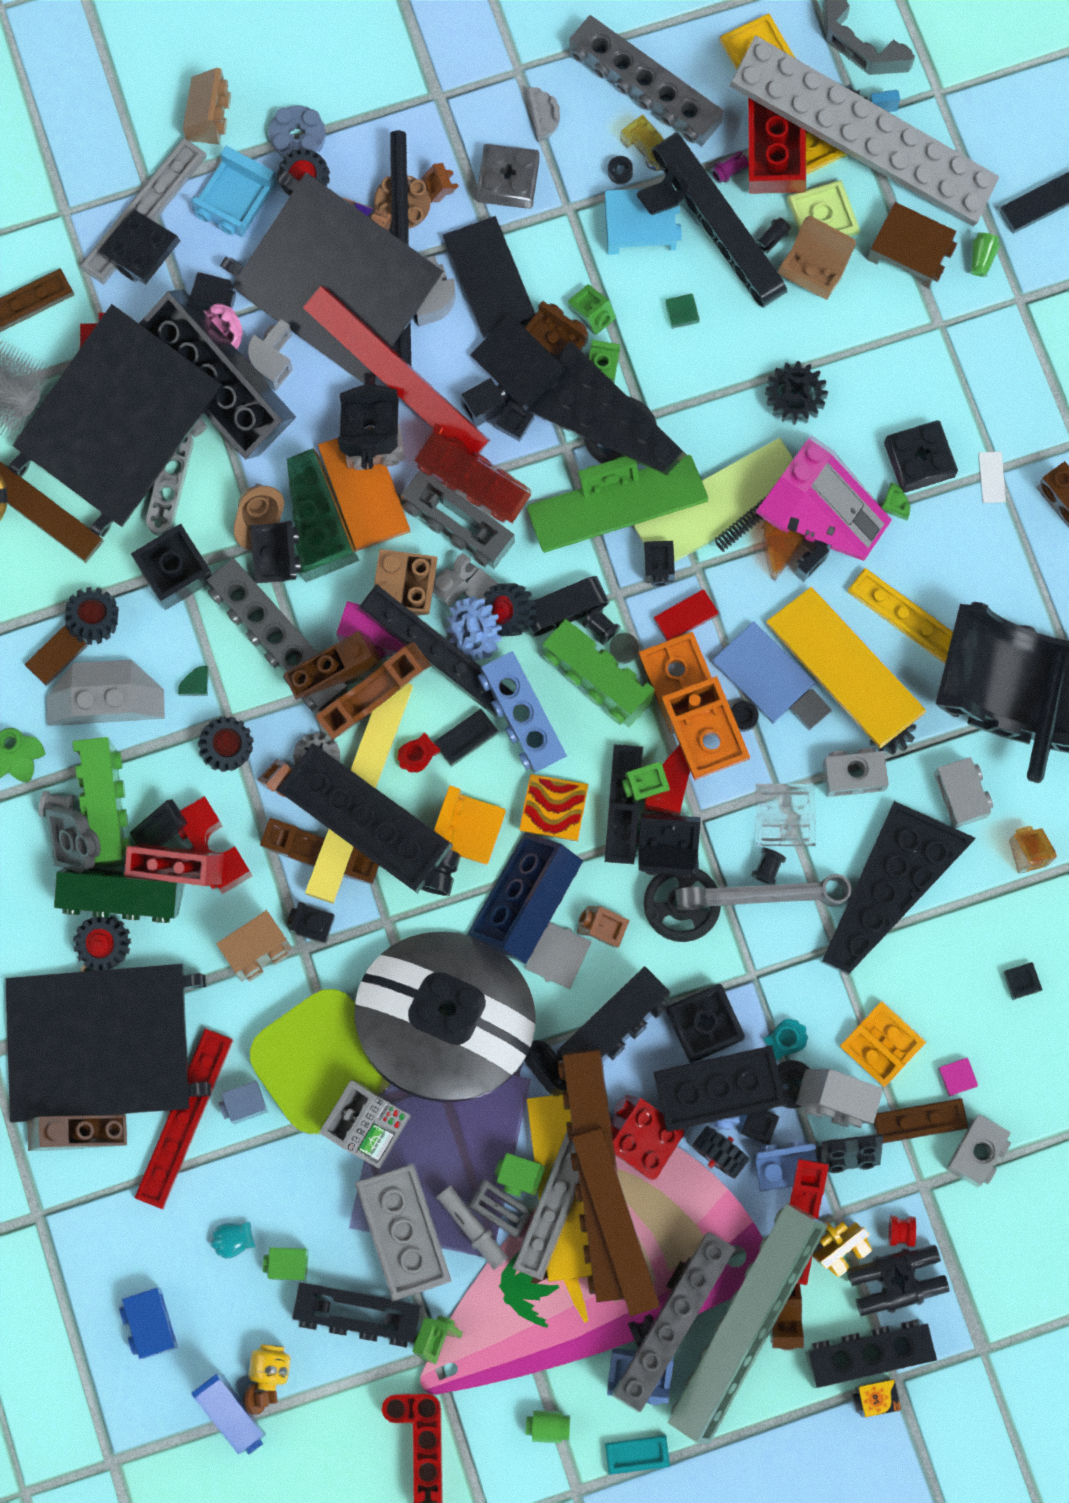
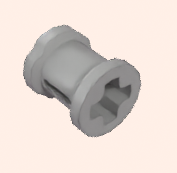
M43 791L39 803V816L45 817V809L53 807L52 805L74 810V795L62 797L50 795L49 791Z

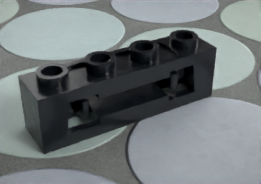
M299 1282L292 1319L299 1321L298 1327L316 1330L317 1324L329 1326L328 1333L347 1336V1331L350 1330L360 1332L359 1339L377 1342L378 1336L390 1338V1345L407 1348L408 1342L414 1343L417 1335L422 1306L401 1301L392 1302L391 1299ZM315 1294L334 1297L333 1301L337 1303L384 1311L386 1307L404 1312L403 1315L386 1312L384 1324L399 1326L397 1331L382 1329L380 1324L330 1315V1318L314 1316V1310L329 1313L331 1303L315 1299Z

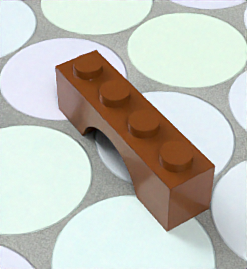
M415 642L408 644L385 661L369 677L336 699L315 717L332 740L346 733L432 665Z

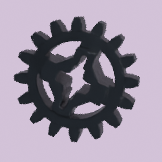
M797 361L795 367L791 368L787 362L784 365V371L776 368L774 371L775 377L769 376L767 381L769 387H766L765 395L770 397L767 398L766 405H774L772 414L777 415L781 413L782 422H785L789 417L792 418L793 425H796L798 418H801L804 423H808L809 415L817 418L819 414L818 409H824L826 402L822 399H827L828 391L822 389L826 387L827 382L826 380H818L821 374L819 370L814 373L810 372L811 364H808L804 369L801 368L800 361ZM779 385L781 386V390L784 392L780 399L777 393V388ZM811 388H814L815 390L814 401L812 400V396L809 394Z

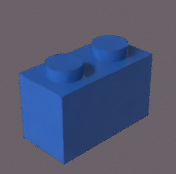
M154 1288L122 1299L123 1307H120L119 1310L124 1325L129 1324L132 1336L128 1337V1342L133 1355L138 1354L139 1359H146L178 1348L161 1288Z

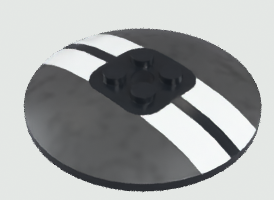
M454 932L422 933L403 939L386 949L374 960L363 976L358 988L354 1008L356 1035L364 1055L373 1068L387 1082L401 1091L417 1098L435 1102L468 1101L489 1094L506 1083L517 1072L528 1055L536 1023L535 1006L530 988L514 963L503 953L469 935ZM443 1004H448L454 1008L455 1013L451 1016H444L439 1012L438 1008Z

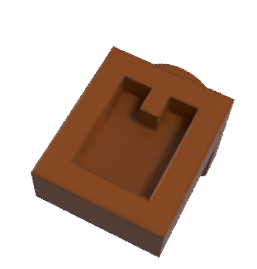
M587 906L579 917L577 933L591 936L613 948H619L630 920L602 906Z

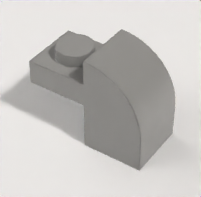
M435 255L427 257V259L444 272L415 314L418 326L443 319L451 312L455 304L454 278L447 280L443 264H437Z
M282 319L276 325L272 324L269 326L263 336L264 340L253 335L248 347L251 366L274 391L278 390L293 370L291 360L279 352L292 336L290 325Z

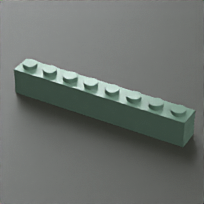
M785 1204L784 1208L780 1209L776 1214L773 1229L762 1240L759 1247L760 1253L755 1262L747 1268L745 1280L740 1290L733 1294L727 1314L716 1325V1334L713 1340L702 1351L700 1364L696 1371L688 1377L686 1389L681 1399L677 1400L671 1409V1417L668 1424L696 1443H711L828 1226L799 1207Z

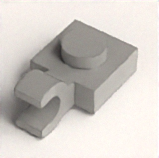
M462 553L456 558L452 571L445 568L434 581L432 596L450 607L469 587L466 579L477 570V567L470 563L471 558Z

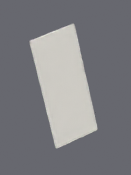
M979 452L983 503L1006 502L1002 452Z

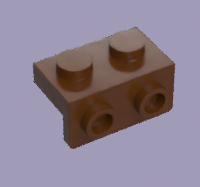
M541 301L539 311L525 329L554 357L570 341L582 350L588 343V332L585 325L576 319L570 320L563 315L564 312L557 305Z

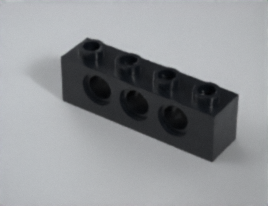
M919 1319L901 1323L902 1329L890 1332L889 1326L872 1329V1336L861 1339L859 1333L841 1337L842 1343L831 1346L829 1340L811 1343L812 1350L805 1351L813 1387L820 1388L937 1361L928 1323L920 1325ZM897 1337L904 1338L908 1344L907 1351L903 1355L896 1354L892 1348V1343ZM866 1344H873L878 1350V1356L873 1362L866 1361L862 1355L863 1347ZM838 1350L843 1351L848 1357V1363L843 1369L836 1368L832 1363V1356Z

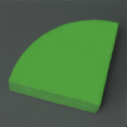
M891 482L882 509L887 514L908 521L910 516L909 501L903 490Z

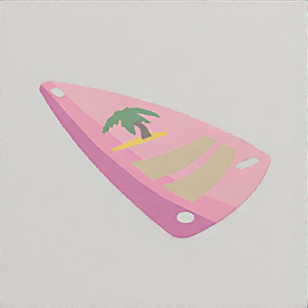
M679 1147L675 1148L655 1180L646 1178L616 1156L618 1178L660 1307L630 1317L625 1299L596 1303L595 1294L590 1295L588 1278L549 1282L547 1270L543 1280L513 1269L534 1216L535 1208L520 1236L514 1238L510 1235L500 1246L501 1250L509 1258L494 1270L487 1263L465 1293L450 1317L451 1320L455 1321L454 1326L463 1332L460 1339L446 1335L437 1363L426 1362L420 1376L421 1386L426 1392L433 1395L479 1387L565 1365L635 1341L628 1323L635 1321L637 1324L644 1322V1317L648 1314H651L655 1321L672 1292L666 1285L679 1262L686 1263L687 1259L693 1256L704 1235L710 1232L732 1246L742 1247L746 1252V1260L739 1267H732L728 1263L726 1264L698 1314L731 1299L733 1294L740 1290L745 1280L747 1268L755 1262L760 1253L759 1247L763 1237L746 1210L730 1190L705 1166ZM449 1363L457 1365L458 1371L455 1375L439 1381L435 1369Z

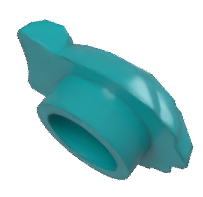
M786 1019L780 1022L772 1034L763 1038L768 1046H773L775 1059L778 1061L784 1055L797 1053L806 1047L808 1040L807 1029L798 1020Z
M250 1221L241 1225L224 1223L217 1226L212 1233L213 1239L210 1246L215 1249L217 1255L224 1259L233 1258L245 1249L256 1247Z

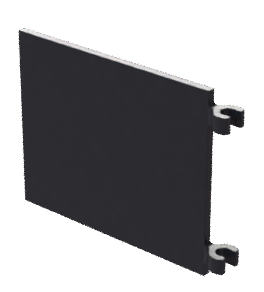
M282 170L276 180L291 189L292 195L244 267L232 257L229 258L227 256L220 266L236 276V280L232 285L233 289L277 321L280 319L290 325L292 332L364 383V373L368 371V377H370L371 370L303 308L320 286H324L392 349L444 271L306 172L299 181L289 172Z
M111 304L12 445L19 450L20 454L10 463L8 469L16 475L23 476L28 470L30 462H35L102 513L92 524L90 530L96 535L104 537L113 522L121 527L125 525L223 385L115 305Z
M183 964L5 978L10 1123L27 1122L30 1119L41 1116H99L190 1109V1097L211 1096L210 1083L189 1084L184 992L186 988H205L206 975L202 973L184 975Z

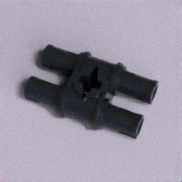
M932 1245L913 1251L902 1248L900 1252L882 1257L877 1255L875 1258H872V1262L849 1268L847 1275L851 1286L878 1280L883 1287L881 1292L856 1299L860 1317L887 1310L888 1313H895L897 1309L915 1304L920 1306L924 1303V1299L950 1292L945 1275L918 1281L914 1276L915 1269L941 1262L937 1246ZM894 1272H897L899 1277H905L906 1282L901 1284L902 1289H899L897 1284L892 1285L891 1279L895 1277Z

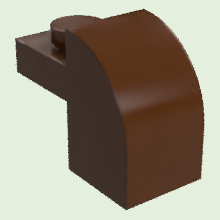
M800 1284L795 1285L770 1332L773 1348H780L782 1350L804 1348Z

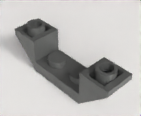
M823 0L822 8L826 42L868 75L904 73L912 69L915 55L907 45L900 44L893 39L878 54L871 44L862 42L849 27L841 25L848 17L850 5L847 0Z

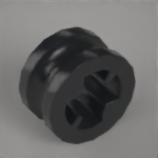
M616 156L609 161L608 177L613 183L622 185L632 179L633 164L629 158ZM618 165L624 166V171L621 175L617 174L616 169H618Z

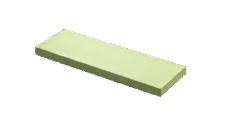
M778 438L702 480L708 495V502L632 526L643 545L644 542L673 541L675 563L715 541V537L722 534V531H725L730 525L732 526V523H736L739 517H743V514H746V511H750V508H753L758 502L760 503L761 499L764 500V497H767V494L775 486L793 458L781 438Z

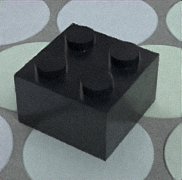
M182 524L177 525L131 553L134 562L164 610L169 609L207 586V579L213 575Z

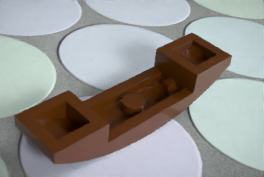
M269 818L260 846L292 860L315 867L325 838L299 830L298 827ZM354 847L344 877L373 885L379 865Z

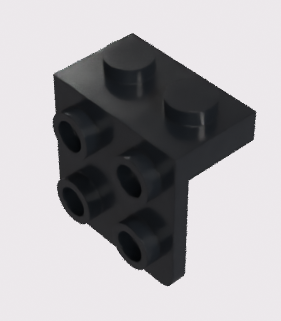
M292 521L249 525L253 580L255 583L296 580V574L301 573L300 557L295 556L294 544H298L299 536L298 529L293 527Z
M641 813L638 870L649 875H659L661 873L675 874L679 877L697 875L699 870L698 847L701 817Z

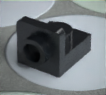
M804 535L802 543L812 553L807 550L796 562L798 567L795 575L802 582H805L828 558L830 552L827 548L828 544L816 539L814 542L806 540Z
M673 541L644 542L646 583L662 587L669 585V582H674Z
M299 902L297 909L292 907L287 925L291 926L290 931L293 935L327 944L335 914L308 907L305 903Z

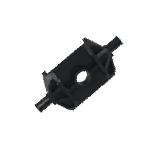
M368 371L364 373V385L339 394L341 403L340 437H338L339 450L348 457L361 456V467L367 470V463L369 464V470L373 468V457L391 454L398 447L399 399L397 389L375 384L376 375L372 371H370V377H368ZM366 426H374L372 429H364Z

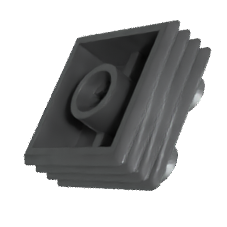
M484 144L477 187V202L532 209L540 160L539 150ZM506 173L512 174L510 179H505L504 175Z

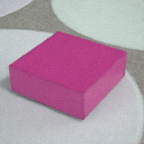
M968 1058L938 1068L949 1097L978 1087Z

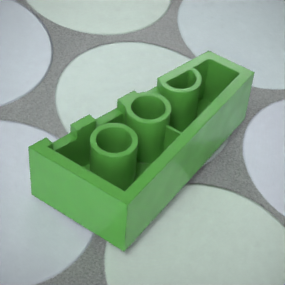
M565 619L542 644V652L545 653L543 658L551 666L556 668L558 665L566 672L564 676L574 686L577 687L580 684L587 690L588 693L586 695L597 706H600V704L604 705L610 711L608 715L617 724L622 725L624 723L627 727H630L653 703L655 689L648 683L642 687L636 678L637 675L628 667L622 670L618 668V663L613 655L603 649L598 652L594 649L597 646L594 640Z
M109 737L72 741L73 751H76L81 759V764L75 766L80 788H84V793H80L79 797L81 813L86 817L89 827L97 834L101 846L99 856L95 857L93 868L125 865L127 846H130L129 838H124V827H128L127 810L122 809L121 798H126L124 780H119V769H123L121 751L117 752Z

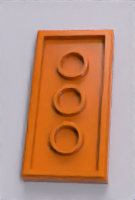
M338 438L318 444L356 551L411 532L387 466L375 464L370 470L369 468L367 470H354L347 467L346 456L339 450Z

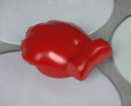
M424 732L419 739L409 741L400 747L397 760L400 761V768L410 773H418L424 770L432 757L439 754L441 750Z

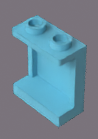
M225 146L220 154L222 162L199 198L194 196L191 204L194 214L204 222L212 221L218 224V227L226 234L231 236L236 234L242 238L277 184L273 170Z
M642 189L606 190L604 203L608 255L619 254V249L622 247L670 245V251L676 250L677 241L682 240L681 223L676 224L675 214H680V204L675 208L652 216L636 196L637 192Z

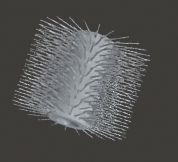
M3 346L0 350V420L2 421L0 428L5 423V426H8L7 433L11 426V434L14 424L18 428L21 421L20 431L24 417L27 424L26 417L28 416L29 422V415L36 409L37 403H42L38 402V400L45 395H40L41 393L39 392L45 380L43 382L41 380L39 385L36 382L39 376H42L41 373L39 374L41 366L35 373L37 366L33 369L34 363L29 368L30 361L25 367L27 360L22 365L24 357L19 363L22 353L15 362L17 354L13 359L14 352L10 357V351L5 356L8 346L2 354Z

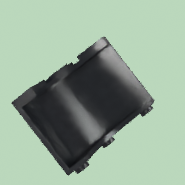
M972 602L971 605L960 604L935 704L953 717H959V715L967 717V724L997 736L1030 745V741L1035 738L1051 658L1055 653L1066 655L1068 657V664L1050 750L1069 753V641L1035 632L1036 629L1030 626L1016 625L993 612L985 603Z

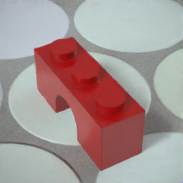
M204 796L180 810L188 824L178 833L182 840L187 837L193 845V848L189 850L217 853L209 849L208 841L212 833L222 828L223 825ZM235 846L219 853L224 854L222 884L210 885L212 890L218 887L220 892L224 894L253 876Z

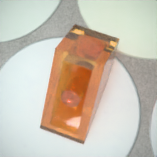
M765 520L761 527L764 530L762 543L770 578L776 582L803 542L804 535L789 530L788 533L779 530Z
M1033 826L1022 827L1015 830L1016 834L1009 839L1018 874L1047 868L1057 857L1056 851L1043 828L1033 830Z

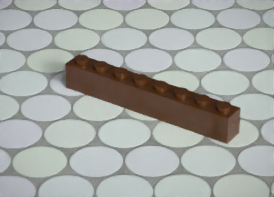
M601 1048L565 1052L563 1060L558 1061L560 1079H566L567 1091H563L562 1096L564 1109L570 1110L572 1122L566 1123L568 1139L572 1141V1136L602 1127L618 1175ZM577 1152L571 1153L573 1172L579 1171L580 1183L575 1184L577 1202H583L584 1214H579L581 1233L587 1232L588 1245H583L586 1264L591 1263L593 1274L587 1276L590 1295L595 1294L596 1303L624 1299Z

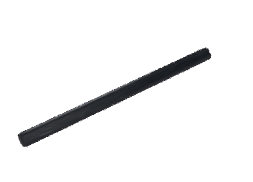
M396 130L390 133L392 234L409 245L407 134L404 131ZM410 321L394 345V351L412 367Z

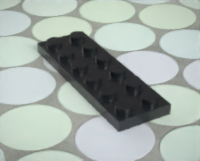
M314 743L311 744L277 790L417 894L453 846L448 840Z

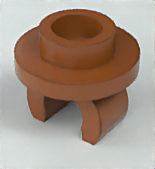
M258 1383L250 1384L243 1397V1402L248 1412L252 1415H259L269 1404L278 1403L277 1390L265 1391L257 1389Z

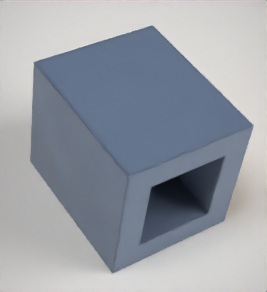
M256 1081L221 1093L224 1100L219 1102L222 1115L225 1120L230 1118L231 1123L234 1125L268 1113L260 1086Z

